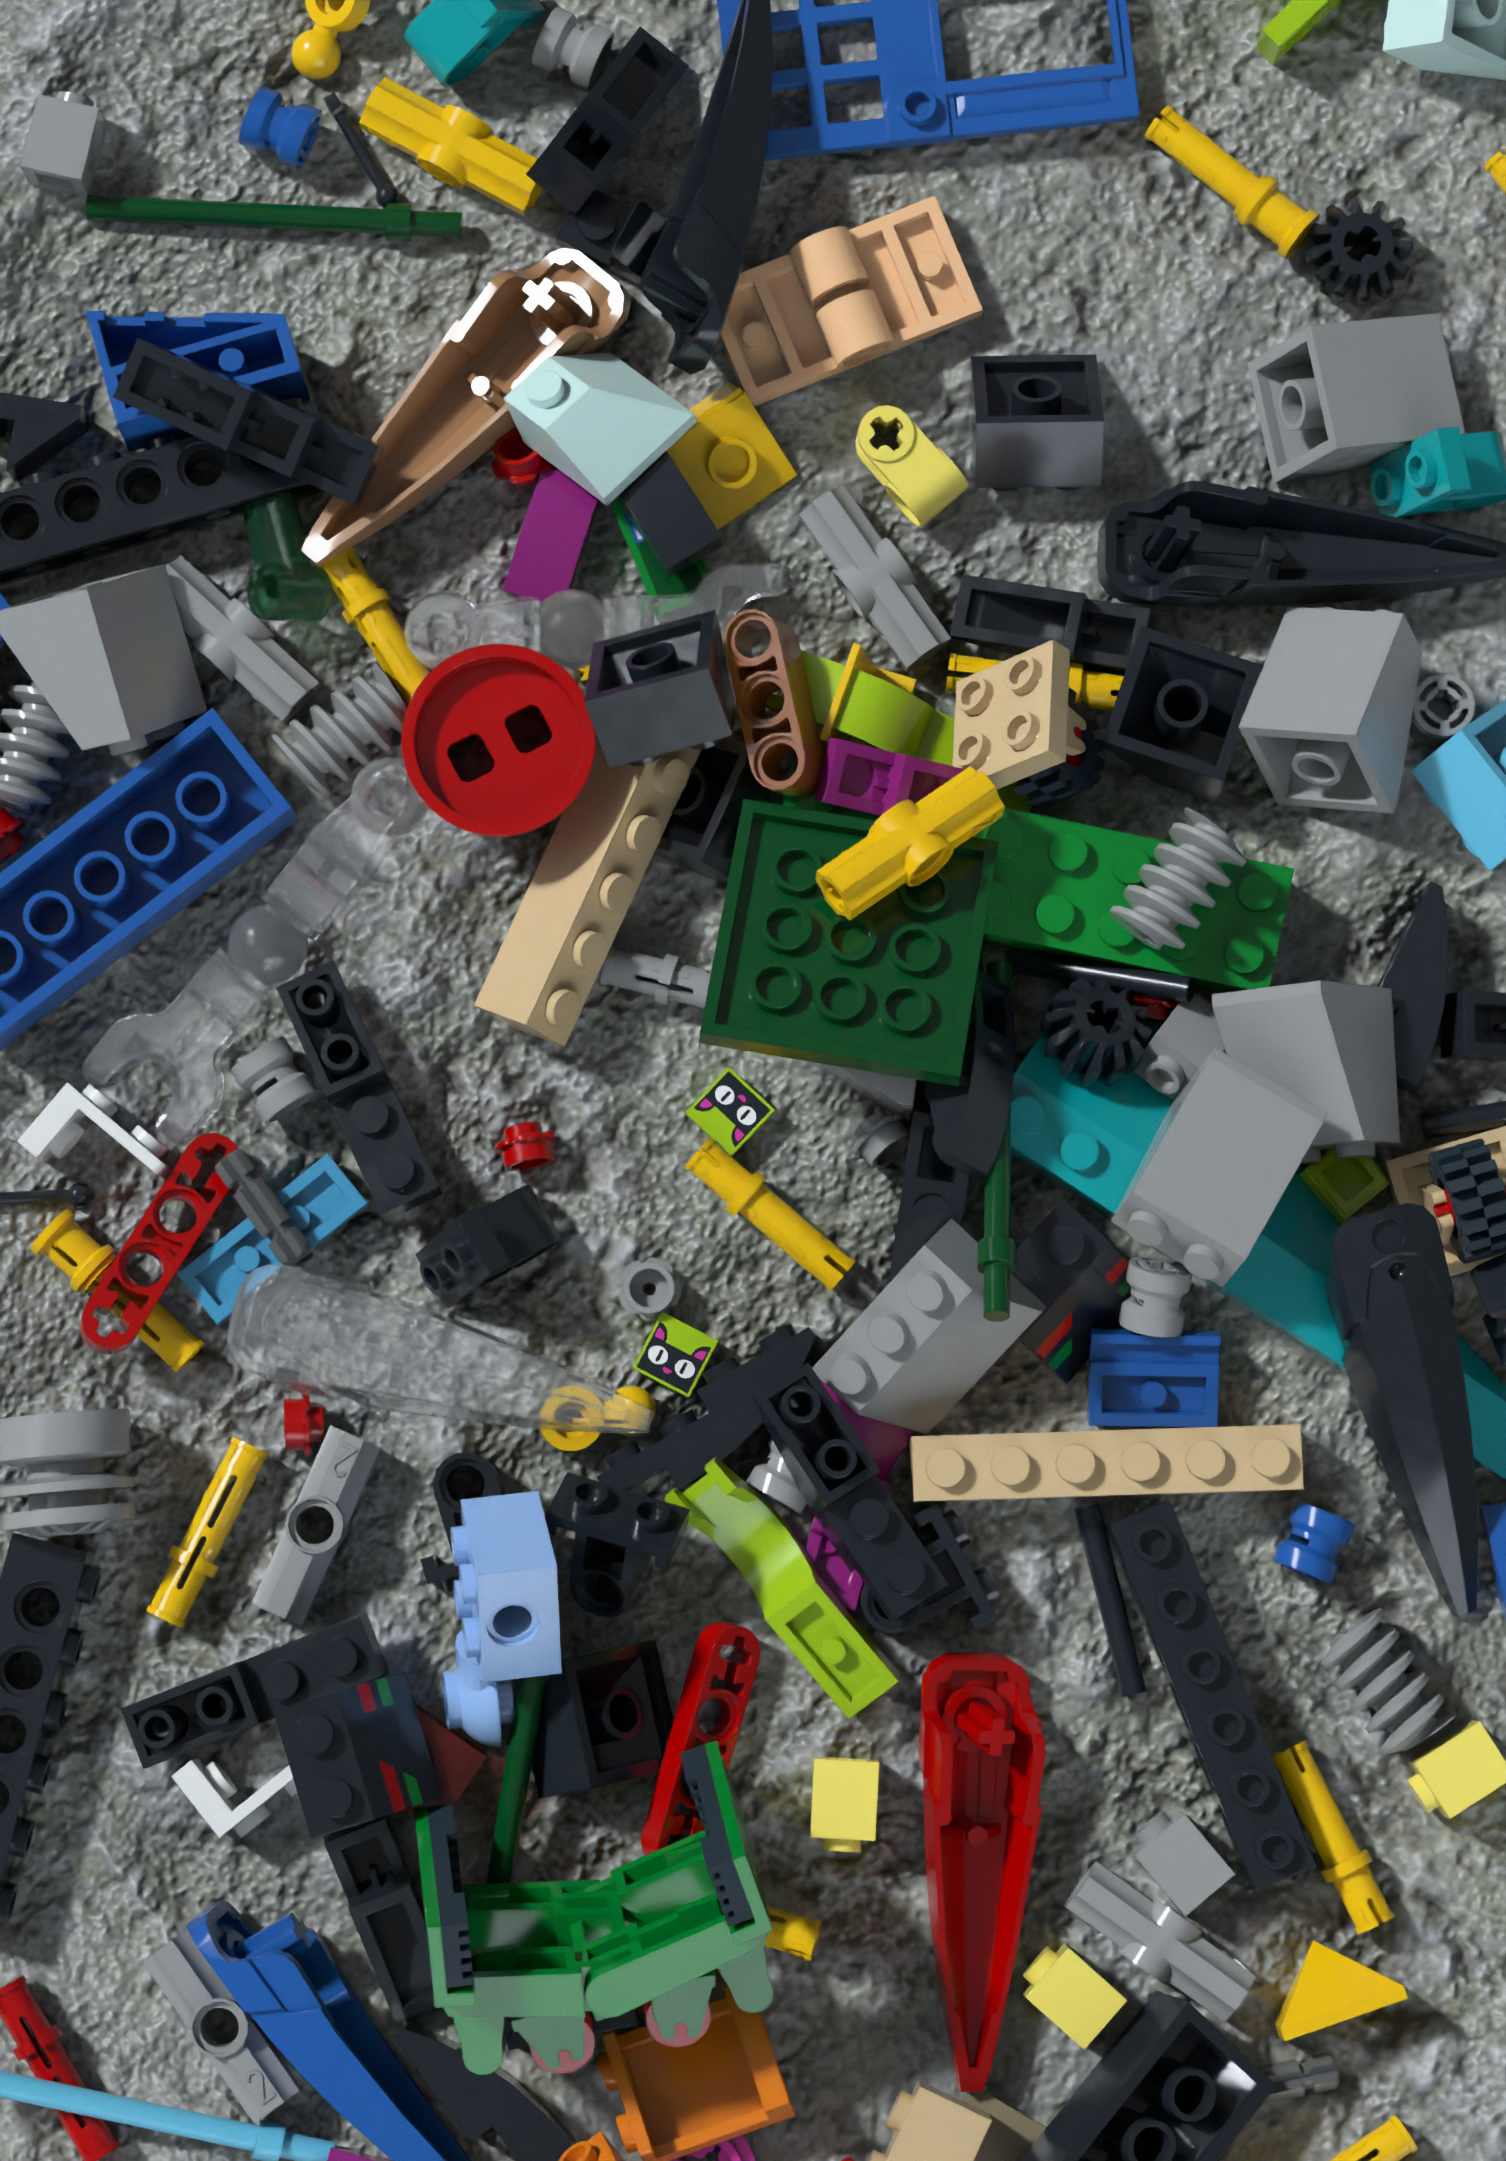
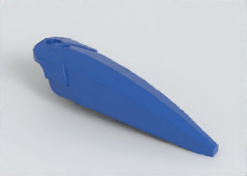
M223 1900L202 1911L187 1924L189 1934L197 1948L242 2010L252 2016L268 2038L298 2072L379 2150L393 2161H472L362 2006L349 1981L345 1980L323 1939L313 1929L306 1927L302 1920L298 1922L295 1915L290 1913L257 1932L246 1924L240 1913L229 1902Z

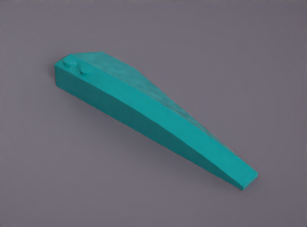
M1146 1017L1142 1023L1152 1030L1150 1041L1162 1026L1149 1017ZM1039 1036L1014 1074L1011 1093V1155L1111 1220L1168 1109L1174 1101L1155 1090L1135 1072H1130L1128 1076L1123 1075L1120 1081L1113 1084L1110 1088L1097 1078L1094 1084L1084 1089L1080 1074L1072 1071V1073L1060 1077L1062 1061L1060 1059L1043 1058L1044 1046L1048 1040ZM1300 1164L1246 1260L1227 1283L1221 1287L1211 1280L1199 1279L1348 1377L1342 1362L1345 1351L1329 1308L1325 1287L1329 1281L1331 1269L1329 1245L1333 1233L1340 1226V1223L1300 1177V1174L1305 1170ZM1150 1246V1247H1152L1153 1249H1155V1250H1157L1158 1252H1160L1161 1254H1163L1164 1256H1166L1167 1258H1169V1259H1171V1260H1175V1259H1173L1172 1257L1168 1256L1167 1254H1165V1253L1161 1252L1160 1250L1156 1249L1155 1247ZM1457 1333L1466 1386L1474 1461L1506 1481V1385Z

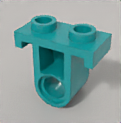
M433 0L408 26L404 33V39L440 84L444 87H450L462 81L476 70L521 24L524 28H530L546 10L538 0Z
M1459 426L1437 428L1368 464L1371 476V494L1377 504L1378 513L1408 519L1410 515L1477 509L1506 500V456L1501 433L1497 431L1460 434Z

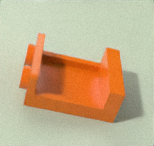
M726 1987L724 1988L726 1998L709 2003L711 2010L710 2026L704 2036L693 2044L683 2047L666 2046L656 2041L649 2033L647 2026L621 2035H617L614 2030L601 2033L606 2052L597 2054L596 2060L607 2092L619 2089L626 2113L615 2118L627 2154L639 2151L643 2161H670L796 2116L762 2012L749 2013L741 2010L735 2003L730 1988Z

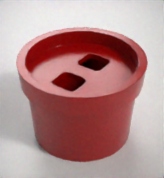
M488 644L469 648L454 654L436 666L423 679L411 697L406 709L402 726L401 747L405 768L413 787L425 804L438 816L452 825L474 834L490 837H510L526 834L547 825L572 804L585 784L591 770L595 752V730L584 703L585 695L576 681L562 666L549 657L529 648L509 644ZM534 706L541 711L551 730L552 737L548 743L528 753H522L516 748L505 727V723L510 716ZM476 735L483 739L494 760V768L489 773L471 782H464L455 771L448 757V750L460 741Z

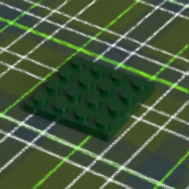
M743 799L700 1029L699 1043L958 1087L999 841L971 837L953 850L952 856L947 863L931 878L914 887L904 883L849 921L845 916H838L826 902L823 892L816 882V873L826 863H829L842 852L867 837L869 829L875 820Z

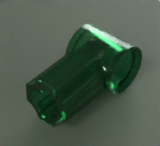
M275 494L267 498L253 500L242 509L255 569L252 571L247 589L248 604L252 613L262 620L307 623L321 621L327 615L331 606L332 585L328 573L321 567L312 566L311 559L301 551L306 538L298 504L295 503L294 496Z

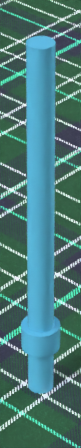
M0 2070V2098L252 2151L251 2158L279 2161V2158H285L294 2161H327L330 2149L335 2147V2142L286 2132V2125L260 2119L258 2125Z

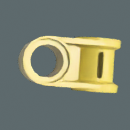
M889 405L878 406L867 412L861 420L855 441L857 456L862 464L882 484L901 512L917 527L923 528L969 487L966 478L954 462L939 447L934 445L901 409ZM877 428L883 434L891 429L898 433L894 445L896 450L893 451L887 445L881 446L878 450L872 446L875 435L874 429Z

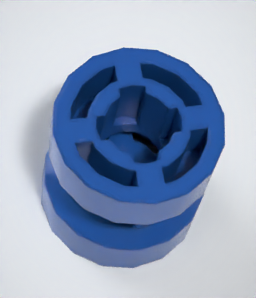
M262 86L254 95L246 111L239 134V143L257 152L268 148L270 145L271 151L277 153L280 162L298 169L306 161L315 143L322 120V111L305 103L297 106L288 104L285 107V102L280 92Z
M1296 1501L1289 1517L1292 1526L1291 1532L1287 1540L1278 1544L1272 1561L1304 1576L1332 1585L1339 1568L1335 1558L1340 1547L1349 1543L1356 1525L1322 1509Z

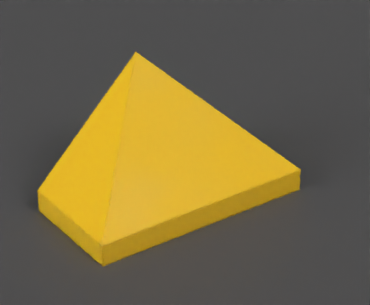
M1313 1940L1276 2017L1274 2025L1278 2036L1282 2040L1288 2041L1408 1999L1404 1986L1397 1981Z

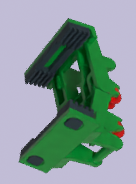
M717 1740L680 1753L688 1787H690L691 1795L695 1801L704 1830L610 1871L611 1877L604 1880L461 1885L453 1804L414 1808L435 2008L443 2007L448 2017H453L462 2046L463 2061L470 2072L477 2075H486L493 2073L501 2065L505 2017H510L514 2032L518 2031L530 2045L531 2055L537 2065L548 2072L558 2074L574 2072L583 2067L593 2055L595 2038L592 2020L587 2011L593 2012L597 2022L605 2018L620 2016L643 2005L649 2033L656 2041L671 2047H683L693 2044L704 2036L710 2026L711 2010L708 2001L712 1987L716 1986L714 1969L716 1968L730 1988L735 2003L741 2010L757 2013L765 2010L772 2003L774 1994L768 1975L764 1945H766L767 1933L773 1931L744 1814Z

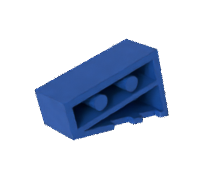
M85 311L115 420L129 453L146 448L145 444L160 436L181 434L182 437L191 435L113 398L137 338L203 364L282 400L301 398L303 402L311 400L285 314L205 313L204 318L167 317L165 312H145L144 317L107 316L105 311Z

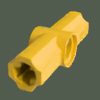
M384 77L375 86L369 96L359 120L360 128L368 132V134L383 140L388 145L415 157L416 163L431 176L455 188L463 189L466 185L524 217L536 203L543 188L530 179L526 173L538 158L494 136L492 128L475 115L454 105L446 104L445 108H442L387 77Z
M970 766L917 803L907 799L892 806L874 822L869 829L867 837L817 870L816 882L820 886L826 902L838 916H845L850 921L904 883L914 887L931 878L947 863L955 848L1003 816L1005 806L1000 800L996 786L983 771H976Z

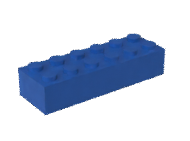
M213 708L0 873V1051L298 819L292 807Z

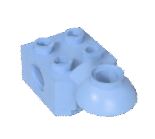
M539 1491L462 1499V1526L451 1527L450 1529L454 1565L459 1566V1580H454V1599L458 1620L462 1619V1630L456 1636V1669L442 1671L441 1675L446 1723L448 1729L462 1728L476 1741L495 1748L501 1747V1725L512 1724L514 1706L511 1679L562 1673L557 1564Z

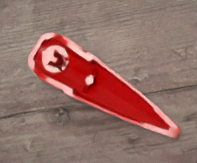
M944 1653L931 1661L922 1676L918 1755L923 1775L927 1893L941 2004L957 2085L961 2092H983L992 2066L1021 1931L1042 1812V1805L1038 1800L1045 1762V1740L1041 1731L1042 1721L1034 1710L1030 1695V1681L1025 1671L1019 1664L998 1653Z

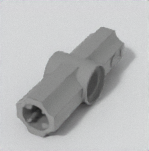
M844 485L827 491L799 514V520L834 568L833 576L850 605L862 619L869 618L883 642L887 644L897 662L901 664L906 672L921 666L951 642V637L914 586L917 584L916 579L903 556L887 537L881 539L869 522L865 512L855 502L852 494L848 492Z
M180 555L173 562L168 563L165 567L184 632L192 640L190 645L229 682L235 679L251 694V697L283 725L293 717H296L310 703L315 693L321 687L320 683L272 640L275 637L274 634L248 608L235 598L230 601L190 561L188 562Z
M330 1425L297 1502L287 1513L285 1529L252 1604L304 1626L336 1551L347 1536L348 1524L382 1447ZM320 1506L330 1512L334 1521V1529L329 1539L320 1544H312L302 1535L300 1523L306 1511Z
M1097 1861L1083 1875L1064 1905L1078 1919L1120 1946L1118 1951L1164 1985L1167 1982L1171 1983L1223 2022H1226L1232 2013L1238 2009L1257 1978L1248 1971L1247 1967L1222 1949L1219 1950L1200 1936L1202 1931L1157 1898L1151 1901Z
M188 1929L143 1961L148 1971L189 2028L194 2045L209 2057L254 2123L268 2115L302 2089L255 2020L248 2012L242 2010L199 1951ZM225 2008L236 2016L239 2023V2031L235 2040L219 2042L209 2035L206 2029V2018L210 2010Z

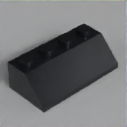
M1156 1990L1020 2161H1218L1277 2085L1188 2001Z

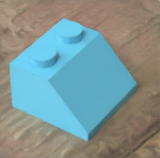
M1504 700L1458 731L1411 770L1422 785L1429 801L1442 810L1461 834L1466 848L1474 856L1478 857L1489 871L1506 860V700Z

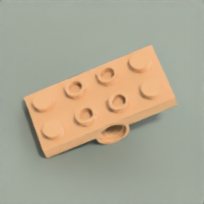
M932 196L850 230L846 226H837L815 233L794 245L790 249L789 254L740 273L720 339L741 390L746 393L755 407L982 316L983 309L935 196Z

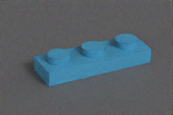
M328 1154L324 1155L276 1194L292 1218L289 1222L291 1226H297L310 1243V1250L302 1258L288 1266L281 1264L268 1246L271 1243L268 1237L262 1238L247 1217L177 1274L217 1325L220 1326L369 1205Z

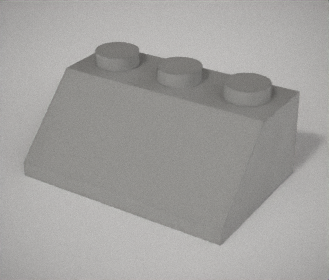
M952 1218L916 1253L812 1368L818 1378L858 1415L928 1434L1046 1308L1034 1294L1010 1274V1318L1001 1322L986 1320L983 1317L984 1274L980 1273L977 1269L978 1242Z

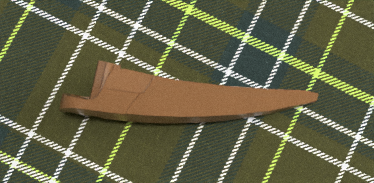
M569 248L550 252L539 263L524 270L514 268L513 270H504L497 274L483 290L463 319H456L372 437V441L385 446L360 505H353L333 495L313 525L301 551L316 564L323 565L392 523L475 462L495 444L496 440L516 426L503 398L549 356L597 353L628 318L631 301L627 290L582 252Z

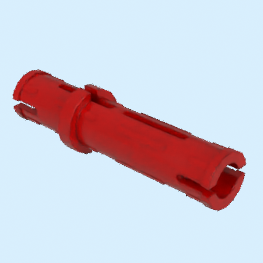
M24 1975L1 1987L0 2017L17 2045L12 2050L17 2060L25 2059L35 2078L59 2083L56 2077L58 2076L63 2084L88 2089L59 2040V2037L64 2035L58 2023L50 2025L25 1982L27 1980ZM22 2017L26 2018L27 2022L29 2023L31 2029L33 2030L36 2036V2039L38 2040L40 2046L44 2049L52 2065L48 2064L46 2058L40 2050L37 2041L35 2040L34 2036H32L30 2030L28 2029ZM53 2109L83 2159L82 2161H97L121 2145L119 2140L114 2137L106 2120L81 2115L86 2123L83 2124L78 2114Z

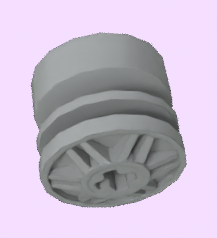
M129 1409L68 1411L0 1419V1464L26 1467L27 1480L1 1487L0 1499L28 1498L29 1511L1 1514V1531H17L38 1536V1538L100 1533L104 1529L123 1521L137 1520V1503L107 1504L106 1491L135 1487V1477L105 1473L104 1460L132 1452Z

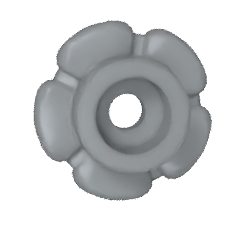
M879 1111L865 1119L854 1133L858 1139L853 1148L859 1159L865 1158L873 1169L882 1168L900 1157L908 1149L910 1133L904 1126L907 1122L906 1117L902 1114H896L891 1117L885 1111Z
M649 1258L644 1263L634 1261L623 1270L620 1276L622 1289L619 1290L618 1297L622 1307L629 1314L637 1313L643 1320L656 1321L661 1312L668 1314V1308L675 1306L679 1302L681 1283L678 1278L673 1277V1269L670 1264L662 1259ZM645 1284H654L656 1291L653 1295H646L643 1292Z

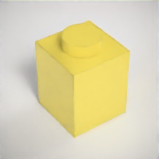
M1469 1720L1407 1760L1415 1775L1406 1781L1420 1805L1427 1813L1437 1808L1441 1816L1449 1819L1506 1783V1761L1482 1723L1477 1720Z
M814 1756L810 1837L823 1838L822 1850L861 1852L862 1840L875 1841L880 1763L878 1760Z
M1065 1943L1056 1953L1047 1946L1022 1975L1030 1982L1022 1991L1023 1995L1084 2050L1127 2001L1117 1989Z

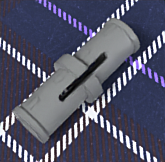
M612 944L603 964L600 983L655 996L654 1002L667 1006L669 1001L672 1000L704 1009L711 971L681 964L680 957L667 953L665 958L662 959L618 948L617 945Z

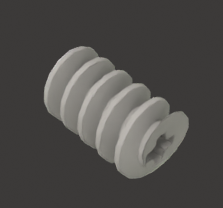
M376 663L372 665L376 685H371L359 676L352 678L351 683L356 699L352 701L337 690L331 693L335 712L333 715L317 705L310 708L314 725L313 729L310 730L295 719L289 722L293 743L289 744L277 735H271L306 787L310 786L323 796H327L330 793L326 773L330 771L347 782L351 779L347 763L349 757L368 767L372 764L367 746L369 743H374L388 753L393 749L388 730L394 728L402 734L407 706Z
M19 672L18 674L30 685H12L9 687L7 695L21 709L0 710V721L12 731L11 733L0 732V753L3 755L0 756V804L22 813L35 815L30 811L32 805H52L54 799L42 790L39 785L41 781H61L63 775L53 768L48 761L50 757L70 758L71 751L57 740L59 734H70V732L29 674Z
M1187 807L1184 809V813L1191 825L1174 823L1168 831L1176 846L1159 843L1153 852L1161 867L1144 864L1139 870L1138 874L1146 888L1128 885L1123 892L1125 900L1131 909L1113 906L1109 911L1110 916L1124 930L1145 945L1158 951L1163 944L1180 950L1186 945L1175 928L1178 924L1194 929L1200 926V921L1190 907L1193 903L1213 908L1216 901L1206 889V885L1209 882L1226 888L1230 885L1231 880L1221 868L1222 863L1225 861L1241 867L1246 863V859L1229 835L1209 819Z
M1378 1608L1335 1636L1329 1642L1332 1648L1320 1664L1324 1669L1342 1664L1345 1666L1346 1670L1335 1686L1338 1690L1355 1686L1361 1689V1692L1350 1707L1353 1712L1374 1708L1376 1713L1365 1729L1368 1733L1385 1729L1390 1731L1391 1735L1380 1749L1382 1754L1386 1755L1402 1750L1406 1751L1447 1725L1456 1715L1445 1714L1434 1717L1444 1702V1697L1440 1692L1419 1695L1428 1682L1429 1676L1426 1671L1404 1674L1414 1659V1654L1410 1649L1389 1652L1398 1639L1399 1632L1396 1628L1374 1630L1384 1616L1383 1609Z

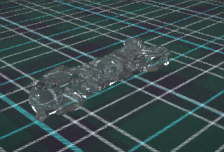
M384 757L371 761L362 768L351 785L350 797L309 833L305 843L261 898L268 904L249 908L236 919L229 932L228 951L219 947L215 954L203 965L164 1011L156 1014L139 1013L118 1019L83 1063L82 1078L93 1087L101 1088L116 1085L126 1073L140 1063L154 1062L162 1066L171 1079L172 1097L163 1114L156 1122L155 1133L159 1142L169 1151L180 1149L188 1144L222 1105L225 1092V1078L222 1071L223 1056L275 991L269 985L286 981L300 970L307 957L308 937L316 942L357 893L371 881L396 838L410 833L422 823L429 807L413 787L403 758Z

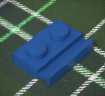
M1090 1329L1088 1425L1217 1427L1220 1369L1219 1346L1221 1341L1219 1332L1183 1330L1180 1336L1162 1338L1138 1334L1127 1329Z

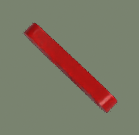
M206 1133L195 1138L188 1145L86 1303L80 1319V1334L84 1342L93 1351L101 1354H117L126 1350L132 1344L231 1190L226 1187L217 1172L210 1176L201 1193L204 1196L213 1197L210 1203H207L194 1189L189 1188L197 1178L202 1164L195 1157L197 1154L208 1158L213 1151H216L225 1157L230 1152L238 1149L236 1144L228 1137L218 1133ZM179 1179H183L189 1187L176 1183ZM171 1201L187 1203L193 1208L196 1215V1224L191 1230L184 1233L168 1231L161 1223L160 1209ZM142 1253L154 1256L162 1267V1277L159 1281L151 1286L134 1284L128 1278L125 1267L126 1262L132 1256ZM111 1284H115L128 1298L145 1302L146 1304L142 1309H139L131 1300L124 1310L120 1325L127 1331L124 1334L112 1331L105 1338L97 1333L100 1322L93 1315L96 1312L102 1315L110 1313L120 1295L118 1292L108 1290Z
M717 1621L708 1625L700 1633L695 1643L642 1831L641 1845L644 1855L666 1847L670 1834H680L682 1839L704 1830L692 1795H685L681 1787V1776L684 1768L680 1753L717 1740L729 1771L760 1659L758 1639L752 1631L745 1627L729 1622ZM723 1645L735 1648L732 1660L720 1658V1651ZM712 1677L727 1681L726 1689L710 1685ZM716 1698L721 1708L720 1719L712 1730L703 1732L699 1725V1712L708 1700ZM676 1803L690 1808V1816L674 1812Z

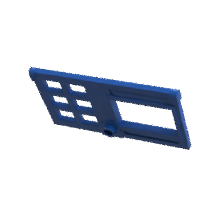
M717 0L723 56L740 0ZM799 0V9L771 12L772 33L792 30L802 31L806 65L804 68L772 71V91L807 88L812 125L769 130L765 161L880 148L892 149L947 143L954 140L1139 120L1140 113L1126 0H1106L1113 64L946 82L937 0H870L869 2L816 7L814 0ZM865 22L873 23L876 60L832 65L821 64L818 28ZM873 80L880 82L883 118L828 123L824 93L825 86Z

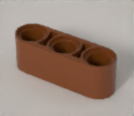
M756 609L744 610L736 614L727 624L724 632V649L751 771L755 779L765 788L793 799L806 798L816 792L824 753L799 641L794 630L779 619ZM769 629L771 642L764 654L754 658L752 654L754 638L760 632ZM782 690L784 693L783 708L777 716L768 719L765 711L767 700L773 693ZM796 751L798 756L796 772L790 778L781 781L779 776L781 760L787 754Z

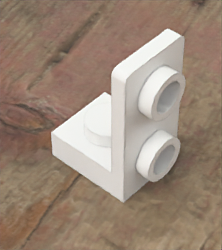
M66 1083L17 1141L36 1158L45 1163L53 1154L60 1159L73 1148L82 1136L84 1129L78 1124L87 1115L158 1176L164 1179L171 1170L167 1164L159 1159L167 1148L139 1125L131 1133L122 1128L111 1118L119 1108L91 1084L81 1093L75 1087Z
M199 1758L193 1759L171 1776L219 1838L228 1834L233 1829L240 1838L248 1834L271 1815V1812L264 1804L285 1788L291 1797L297 1794L290 1766H287L238 1807L230 1798L237 1792V1789L215 1761L205 1766Z

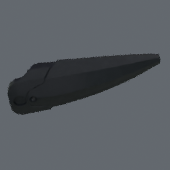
M770 0L739 1L725 53L700 131L672 209L645 266L640 281L641 286L639 289L642 290L648 301L661 312L660 316L671 324L675 333L674 344L669 354L668 362L690 375L706 368L721 335L744 264L755 220L765 162L772 93L773 44Z
M1187 481L1176 485L1172 489L1166 488L1158 496L1149 500L1123 502L1113 507L1098 531L1097 569L1098 581L1105 592L1120 602L1184 608H1199L1209 604L1292 605L1334 603L1436 591L1506 577V543L1440 526L1251 486L1243 490L1204 481Z
M1403 1203L1345 1220L1334 1231L1329 1245L1331 1260L1330 1277L1325 1287L1329 1308L1345 1351L1342 1362L1388 1480L1443 1600L1453 1616H1460L1477 1611L1478 1523L1472 1433L1465 1379L1452 1312L1455 1297L1436 1218L1422 1205Z

